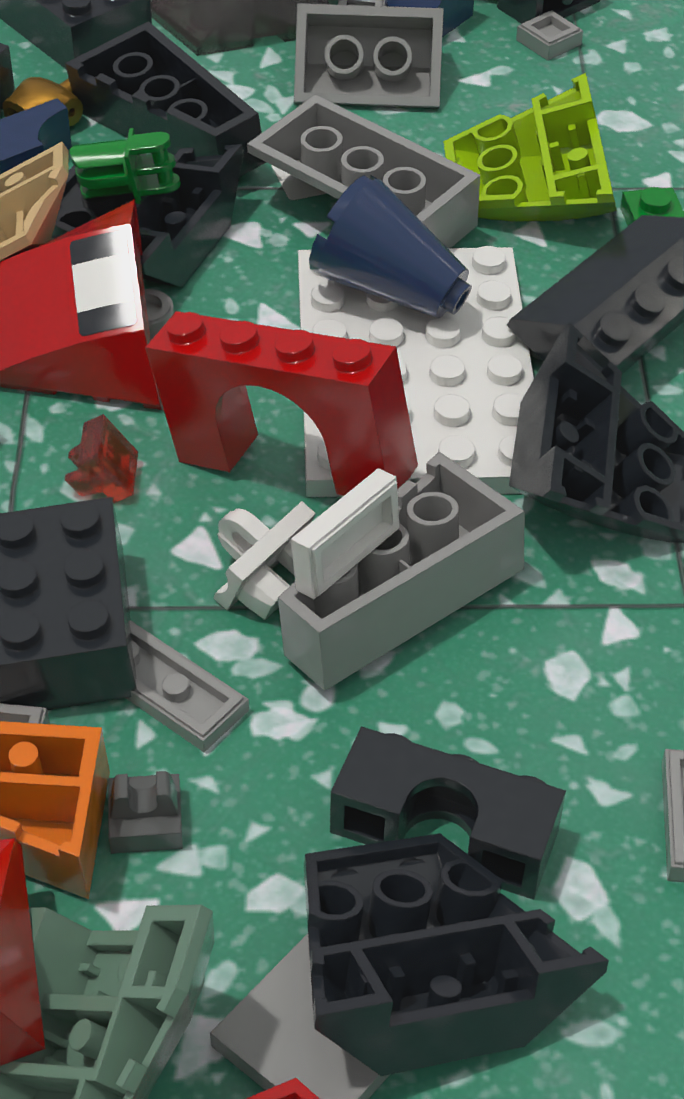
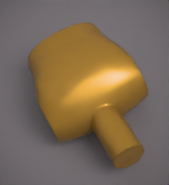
M29 77L21 82L12 95L3 102V111L5 117L58 98L68 109L69 127H71L80 120L83 105L72 93L69 78L57 84L42 77Z

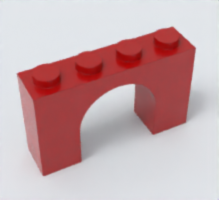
M176 311L145 347L179 462L231 472L258 436L246 386H258L288 398L313 420L326 446L336 494L346 495L378 468L396 476L398 489L410 479L418 466L396 346L366 342L362 339H346L309 333L305 330H291L259 325L249 321H235L204 316L194 312Z

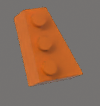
M0 721V840L15 838L22 845L25 875L89 899L110 775L102 727Z

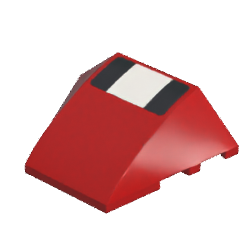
M135 200L40 246L0 262V387L55 395L58 391L92 396L94 401L108 403L110 399L142 403L144 408L162 410L160 396L145 349L151 338L140 255L143 254Z

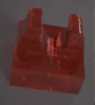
M104 414L83 424L81 443L72 448L68 454V458L78 469L66 474L65 481L80 496L103 492L107 497H112L113 503L134 494L138 451Z

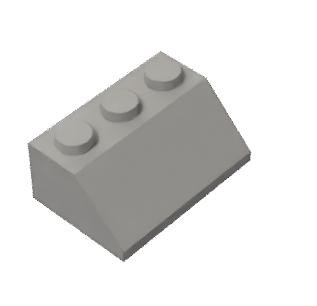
M297 3L294 104H303L312 96L317 95L336 105L439 109L443 8Z

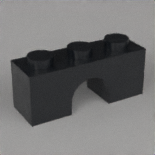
M361 726L331 790L330 833L363 844H372L404 839L406 833L414 825L425 820H447L460 826L469 835L468 855L503 880L502 890L534 900L559 832L566 790L547 785L536 777L518 776L480 764L466 755H451L413 743L399 734H385Z

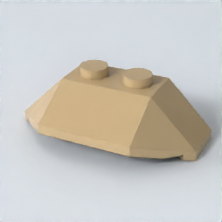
M63 142L0 174V262L51 240L69 175L68 149Z

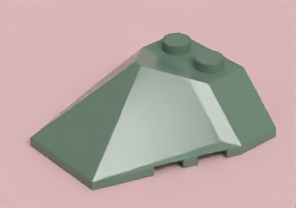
M203 905L146 906L139 930L91 931L46 907L29 908L45 1049L0 1066V1099H147L188 1027L197 999L203 989L205 972L214 945L213 911Z

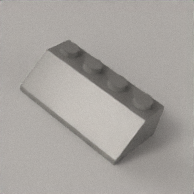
M312 96L247 143L248 153L337 199L341 197L354 181L363 175L368 178L372 175L382 180L447 248L453 247L477 226L480 188L479 174L320 96Z

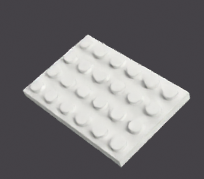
M513 247L448 248L469 270L466 282L472 285V289L467 300L456 314L453 315L447 311L440 318L321 277L310 269L309 257L311 250H298L300 330L346 339H362L366 342L396 346L418 462V466L409 480L414 483L420 480L427 473L426 463L440 451L498 493L522 494L509 486L520 402L534 377L529 347L507 326L509 320L522 310ZM303 411L306 497H343L344 495L336 494L323 437L313 420Z

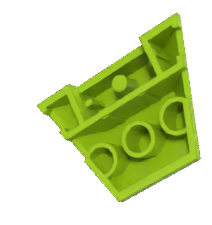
M586 73L571 79L572 89L547 100L544 93L532 98L533 107L514 117L509 118L499 114L443 141L445 158L480 175L479 218L502 221H562L617 211Z

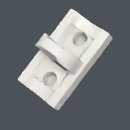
M301 501L272 529H269L258 518L244 509H235L226 514L218 523L219 532L217 535L224 549L236 561L225 573L228 582L215 593L213 598L226 610H229L240 600L246 607L266 620L279 608L278 597L290 587L272 569L280 562L294 575L291 538L310 524L316 513Z

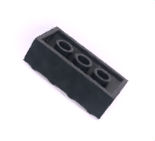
M640 216L513 316L507 323V326L545 361L562 329L571 323L584 335L577 343L602 368L611 361L623 374L684 322V217Z

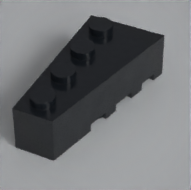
M149 21L65 63L72 93L82 102V114L127 137L130 128H134L135 134L166 132L169 134L171 145L167 148L168 153L175 155L179 149L194 148L196 157L224 155L225 145L242 144L244 155L240 177L266 163L247 151V143L262 133L259 113Z

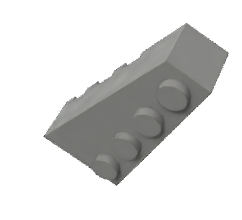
M439 451L426 463L427 473L416 483L407 480L397 489L399 529L319 597L312 599L297 591L295 582L278 597L284 656L324 691L522 571L524 569L525 511Z

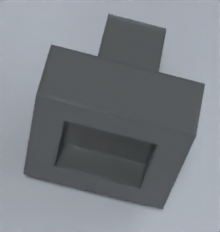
M158 771L156 775L128 777V774H118L114 778H108V823L111 854L183 849L179 774Z

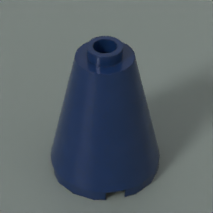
M365 175L359 177L344 191L327 215V218L334 222L328 238L325 239L317 234L312 245L309 257L310 269L321 277L436 318L442 317L447 311L453 315L456 314L467 300L472 289V285L466 282L469 270L382 180L370 175V178Z

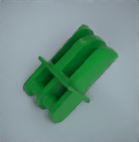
M130 128L128 139L73 145L70 149V155L73 165L76 166L75 173L78 183L81 185L82 198L92 199L134 194L136 204H140L141 196L164 194L177 190L181 182L179 175L172 172L176 161L174 155L167 151V148L171 145L169 134L166 132L135 134L134 128Z

